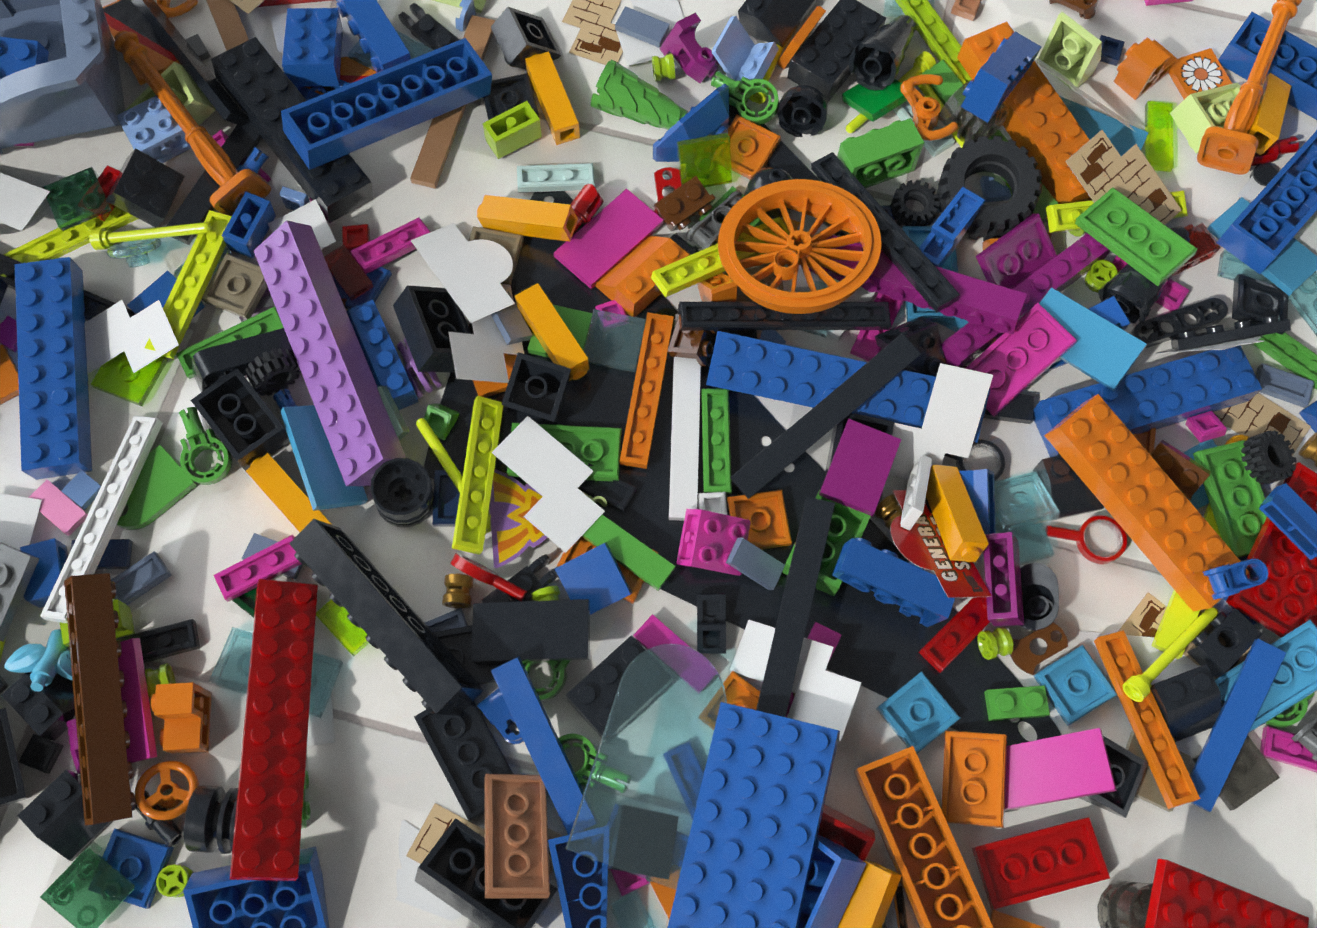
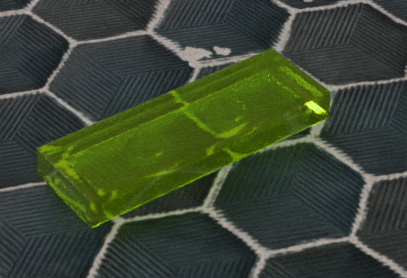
M1148 101L1145 105V131L1149 132L1145 140V157L1154 170L1171 172L1174 168L1173 117L1170 114L1173 111V103Z

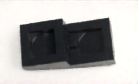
M697 593L698 654H726L725 593Z

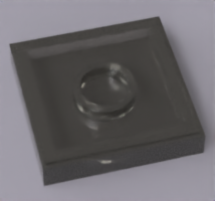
M1248 735L1219 794V797L1230 811L1235 810L1280 778ZM1199 755L1192 759L1194 763H1196Z

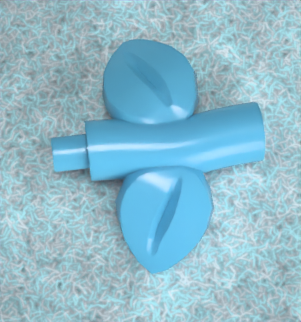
M61 629L53 630L50 633L46 647L41 644H27L17 649L8 658L4 668L15 673L32 672L30 674L32 681L30 687L34 691H42L44 686L51 684L57 673L66 679L72 680L70 650H68L67 646L63 645Z

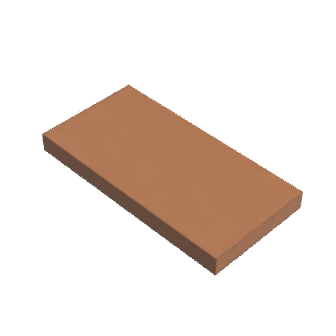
M486 774L485 898H548L550 895L547 789L541 776Z

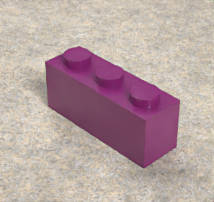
M1012 532L985 534L989 543L984 550L985 582L992 596L986 597L988 620L995 627L1024 625L1018 540Z

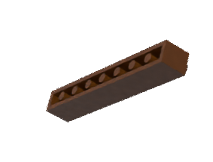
M110 573L74 575L64 581L84 819L85 825H94L132 818V811L136 808V799L134 793L130 792L129 780L133 777V767L131 762L127 761L126 749L130 747L129 732L124 730L127 705L121 697V688L124 687V674L122 670H119L118 658L121 657L122 648L120 641L116 640L115 628H118L119 616L116 610L113 611L112 600L116 596V585L114 581H111Z

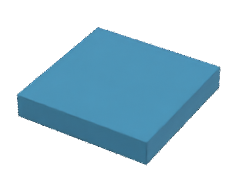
M1083 645L1033 675L1040 686H1045L1046 696L1067 726L1117 695Z
M922 671L876 708L907 748L913 746L917 754L960 719L958 714Z

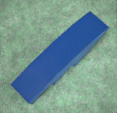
M964 187L960 189L932 225L931 233L919 247L934 266L942 268L985 203V199Z

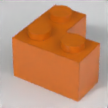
M1147 37L1140 44L1134 43L1125 53L1127 58L1118 66V74L1113 82L1136 100L1169 72L1177 58L1155 39L1151 41Z
M193 682L156 685V692L151 698V708L155 716L164 719V728L161 729L159 736L163 751L171 754L209 752L212 692Z

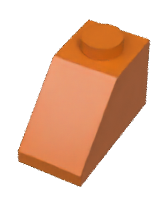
M724 273L697 283L702 302H736L737 285Z

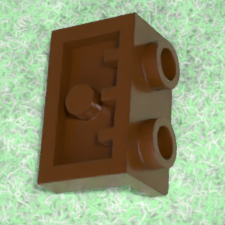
M694 176L655 203L653 207L671 232L676 228L681 231L692 223L690 218L696 214L703 216L713 208L711 204L714 202L715 196L713 194L709 195L698 177Z
M678 316L667 352L671 357L696 359L700 366H706L708 358L713 353V342L717 331H680Z
M1163 439L1150 454L1189 501H1191L1193 494L1210 476V470Z

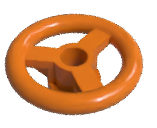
M178 761L157 763L148 768L139 778L135 787L136 805L144 815L155 820L177 818L186 812L192 793L199 785L198 778L195 772L184 763ZM170 770H175L185 775L189 782V791L181 789L179 785L172 782ZM160 772L161 783L157 788V792L145 800L144 791L148 781ZM167 789L173 790L171 794L163 795ZM181 800L184 801L181 805L176 807L181 802ZM159 804L161 807H165L166 809H174L167 811H159L153 809V807Z

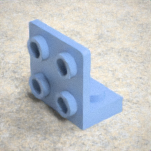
M732 16L713 47L712 54L729 78L741 81V78L744 76L749 80L763 79L779 48L775 42L758 43L755 45L737 16Z
M157 95L117 115L133 149L136 148L161 163L191 149L190 144L185 140L186 134Z

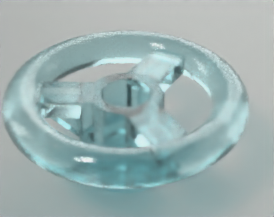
M156 238L121 242L111 246L107 250V255L114 259L126 258L129 267L143 266L150 263L148 253L158 249L161 246V240Z

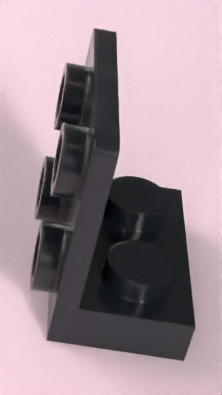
M923 316L875 336L877 346L884 349L903 333L921 355L903 370L937 376L940 363L946 364L938 325Z

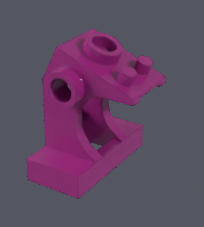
M695 12L677 21L660 47V50L664 56L672 53L686 75L701 83L706 76L711 78L720 64L712 54V50L707 47L702 48L695 39L696 28L701 22V19Z

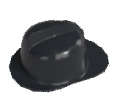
M1033 562L1025 564L1020 568L1024 625L1020 626L1027 630L1036 631L1045 629L1056 619L1059 611V585L1057 576L1051 568L1042 563Z

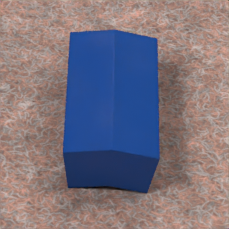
M989 469L959 471L984 534H995L994 472Z
M1286 483L1275 487L1262 502L1259 509L1310 560L1317 557V513Z

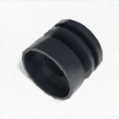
M395 458L384 462L376 469L371 479L370 492L379 515L387 523L396 527H412L420 524L430 515L433 508L434 492L428 472L419 462L409 458ZM403 493L408 495L406 501L401 500Z
M198 785L193 791L184 822V842L188 851L211 853L218 846L221 854L231 853L233 849L238 788H230L226 793L224 788L220 786Z

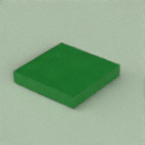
M896 79L883 90H870L857 84L842 93L843 102L872 122L907 101L901 93L902 83Z

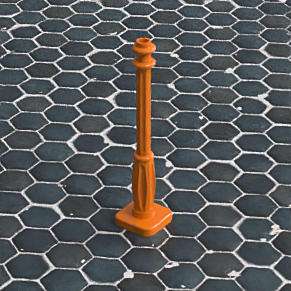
M1276 0L1277 2L1273 4L1271 9L1273 19L1248 80L1241 85L1240 91L1229 109L1224 127L1212 126L1205 130L1197 155L1199 164L1238 175L1249 172L1258 147V139L1248 134L1254 122L1261 96L1264 93L1262 85L1289 19L1296 16L1298 12L1297 6L1300 5L1302 0Z
M126 30L118 32L115 36V49L124 53L123 59L126 63L136 67L186 134L185 140L190 144L202 166L220 185V188L210 197V203L215 210L232 216L245 192L265 198L271 192V187L267 181L250 169L237 171L224 149L207 132L205 127L197 124L148 59L147 48L143 44H138L139 39L136 33Z

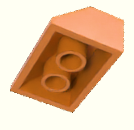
M649 236L595 283V286L610 300H615L620 304L626 314L634 319L662 293L651 279L652 272L689 256V254L671 238Z

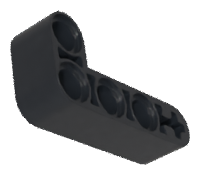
M282 328L200 350L193 355L192 373L200 391L203 392L236 368L239 369L243 376H246L245 370L249 368L248 364L255 362L254 358L257 356L262 357V353L266 351L271 353V349L276 348L277 351L279 348L288 349L295 360L296 357L286 332Z

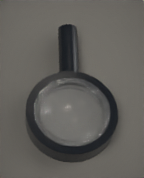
M978 439V443L973 442L969 458L947 453L944 455L956 460V467L959 471L981 469L993 471L994 483L1005 469V458L1000 448L994 443L983 439Z

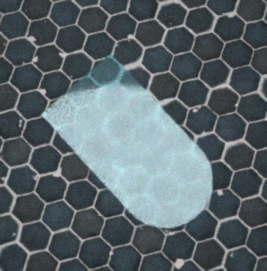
M663 644L642 652L626 668L604 729L566 850L591 858L592 861H599L639 876L649 882L652 881L674 890L677 889L720 703H727L725 688L719 673L701 653L684 645Z

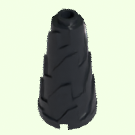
M901 15L875 33L869 35L853 50L849 58V68L851 75L853 73L856 74L858 78L855 81L861 86L870 90H883L895 80L905 58L904 54L916 30V23L910 16Z
M1181 226L1170 228L1187 242H1190V234L1185 228ZM1126 264L1110 281L1101 287L1098 293L1099 298L1103 302L1114 296L1129 322L1135 324L1139 319V324H1141L1149 316L1151 308L1160 297L1170 277L1160 286H1157L1129 264Z

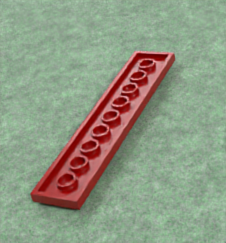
M259 579L257 582L230 880L296 881L298 879L318 585L266 579Z

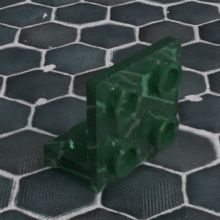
M93 167L42 187L50 191L46 199L57 225L62 231L111 211L109 203L106 202V195L98 180L99 175Z
M94 841L40 896L42 900L76 928H98L135 888L131 881L99 855L103 848Z

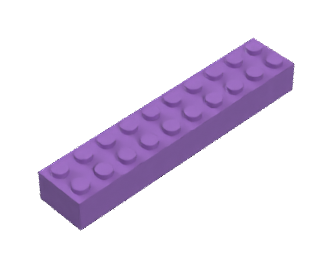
M286 220L254 250V253L346 486H371V479L376 469L384 462L395 458H406L380 397L377 385L312 227Z

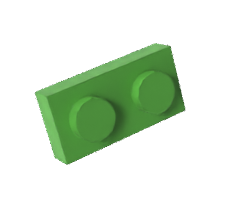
M1045 686L992 689L984 692L989 721L1047 717L1050 715Z

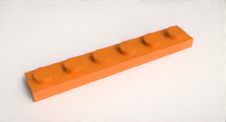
M647 312L620 456V465L647 469L674 316Z
M1124 630L1097 637L1094 640L1096 648L1167 808L1172 809L1199 800L1198 792L1151 689L1150 694L1142 702L1130 699L1123 691V684L1131 676L1143 674Z

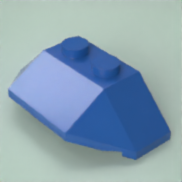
M723 84L715 89L673 125L661 139H658L653 144V159L656 162H693L697 157L704 156L709 151L710 146L716 141L723 140L728 133L729 86Z

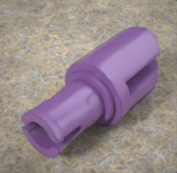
M404 339L406 346L400 341L397 344V349L406 362L404 369L417 397L422 398L424 394L415 379L416 376H418L428 393L434 390L425 372H418L407 341ZM428 372L437 388H440L442 384L436 372Z

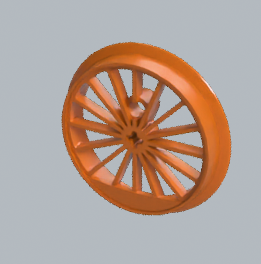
M793 179L767 184L741 198L730 209L722 222L718 236V252L728 276L750 299L775 311L806 314L823 311L840 304L864 284L878 263L881 252V234L871 211L850 192L821 181ZM780 208L789 235L766 212ZM786 208L802 213L800 230L794 231ZM806 214L817 218L808 232L804 231ZM755 218H759L777 236L753 227L749 223ZM824 221L829 224H832L822 232L815 235V233L818 231V229ZM841 229L850 233L849 235L826 240ZM741 233H746L766 243L738 241ZM860 242L862 244L863 251L839 250L832 248ZM735 251L767 254L738 260ZM830 259L859 261L855 269H851ZM771 263L752 276L745 270L746 268ZM799 265H801L810 292H795ZM822 267L841 274L845 278L837 283ZM809 268L829 287L816 290ZM772 273L776 276L770 287L759 282ZM793 279L791 292L777 289L783 280Z

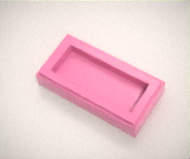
M48 479L28 497L42 500L39 512L67 536H70L86 520L88 515Z

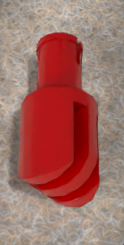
M1292 136L1276 140L1262 155L1255 153L1251 166L1275 161L1279 155L1297 152L1299 142L1291 144V142H1295L1298 139Z
M592 184L584 185L570 204L578 218L574 233L581 224L589 223L604 203L599 192Z

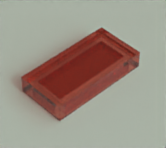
M344 244L324 256L330 273L351 301L374 287L371 280Z

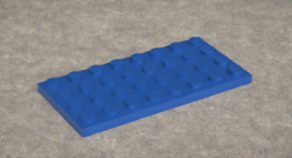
M724 702L720 703L667 928H798L838 745L839 730Z

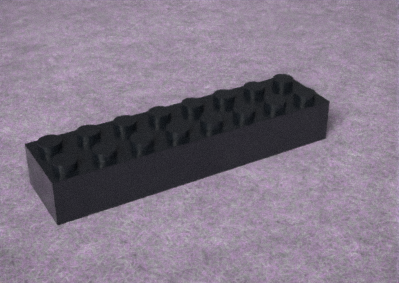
M256 37L211 58L218 82L312 201H317L329 223L373 200L372 182L350 154L309 170L284 133L281 115L282 110L307 100Z
M313 519L289 543L296 551L294 554L296 559L303 565L309 566L313 571L312 577L314 580L329 589L331 592L329 596L332 601L348 611V619L356 627L362 628L367 633L365 636L366 640L374 648L380 649L386 655L384 661L392 669L398 670L404 676L402 681L411 691H417L423 698L421 703L426 710L432 714L459 716L484 691L341 528Z

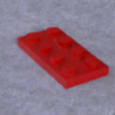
M1089 817L972 848L991 910L1110 879Z

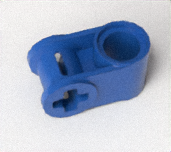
M1249 559L1203 571V574L1208 576L1214 592L1212 598L1216 600L1263 584L1268 578V568L1261 560ZM1246 569L1250 573V578L1246 575Z
M499 688L477 704L492 726L494 725L508 743L515 745L524 742L520 733L515 735L512 732L508 735L511 731L509 725L512 723L516 725Z

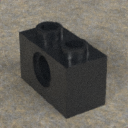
M1237 609L1227 614L1223 611L1220 612L1210 622L1213 627L1208 632L1202 630L1192 641L1194 645L1187 651L1200 666L1207 664L1213 678L1225 673L1252 646L1254 640L1259 639L1263 635ZM1219 636L1225 640L1226 647L1220 643Z

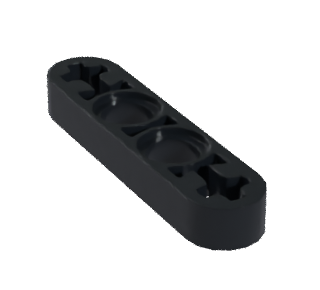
M1210 298L1148 319L1141 324L1138 323L1130 334L1146 343V348L1169 341L1171 338L1179 337V332L1188 330L1198 331L1218 324L1227 315L1228 307L1223 300ZM1209 309L1218 311V314L1212 312L1204 316ZM1184 315H1193L1196 318V324L1187 323ZM1161 322L1170 323L1173 327V332H1165L1161 328ZM1152 329H1153V332H1154V333H1151V334L1148 336L1147 339H1146L1145 336H1142V337L1139 336V333H1140V332H1141L1142 334H1147V333L1151 332Z

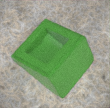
M438 403L429 404L424 419H426L437 438L445 440L457 421L459 412Z

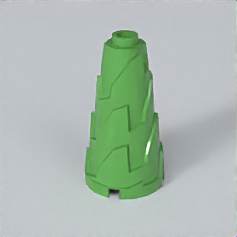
M612 59L606 64L596 84L599 95L593 93L590 104L591 107L597 110L625 117L641 124H649L668 130L688 113L686 109L659 92V89L642 80L634 72Z

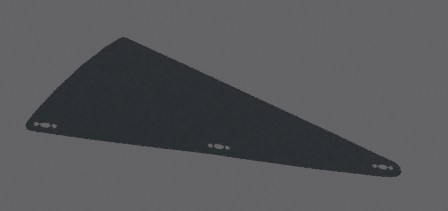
M565 191L534 192L530 199L544 202L545 197L551 196L554 199L553 203L568 205L573 201ZM587 223L581 224V226L577 229L576 232H578ZM523 236L524 242L510 285L513 300L516 304L515 295L538 283L552 305L593 313V320L584 348V353L589 361V370L580 379L569 381L558 422L503 406L498 446L511 433L512 423H521L529 416L537 424L622 428L621 456L647 312L674 316L671 338L675 329V314H679V312L660 294L634 319L626 314L629 324L604 332L595 306L612 300L596 286L590 289L554 257V252L566 241ZM470 323L469 329L471 334H474L472 323ZM530 340L522 342L524 354L553 363L548 357L528 353ZM668 353L647 469L619 465V478L637 487V490L624 513L609 505L604 507L598 502L596 504L605 511L602 514L650 549L657 551L660 556L675 566L674 571L660 588L661 590L696 607L697 593H725L727 622L744 630L748 620L775 628L788 575L781 573L774 590H768L744 574L737 576L676 564L684 521L669 520L674 357H671ZM701 366L698 493H703L701 390L723 389L706 385L710 367ZM450 372L440 404L459 412V416L445 440L438 439L457 469L464 471L474 400L478 394L473 380L456 379V373ZM729 390L732 477L767 447L761 444L760 440L762 437H769L772 443L786 430L772 417L754 395ZM506 391L487 398L502 402ZM428 446L424 468L427 470L429 477L435 479V470L445 469L431 447ZM806 451L792 462L794 465L792 472L782 470L756 492L763 493L778 490L783 492L792 544L791 546L763 549V551L784 565L796 542L806 496L816 498L819 489L821 490L825 476V471ZM496 457L494 469L507 474L508 466ZM513 477L524 486L528 484L521 477ZM732 480L731 495H726V504L727 497L744 495ZM869 519L861 538L869 541L872 544L871 546L878 550L892 551L898 555V559L907 563L910 562L875 523ZM843 581L835 596L815 588L804 638H808L815 622L841 634V638L828 662L827 670L861 682V686L886 698L891 697L922 671L960 717L950 728L959 732L1005 734L1007 736V746L1030 742L1020 734L1018 730L1019 722L1030 724L1036 731L1037 740L1062 735L1049 715L1047 717L1021 718L1016 723L1011 722L1009 719L989 721L984 692L992 689L1024 686L998 657L987 660L982 656L977 642L978 635L940 673L919 653L958 613L953 607L948 619L926 627L919 623L921 619L919 616L911 615V617H907L900 613L899 605L884 604L876 600L874 597L875 592L871 590L870 592H862Z

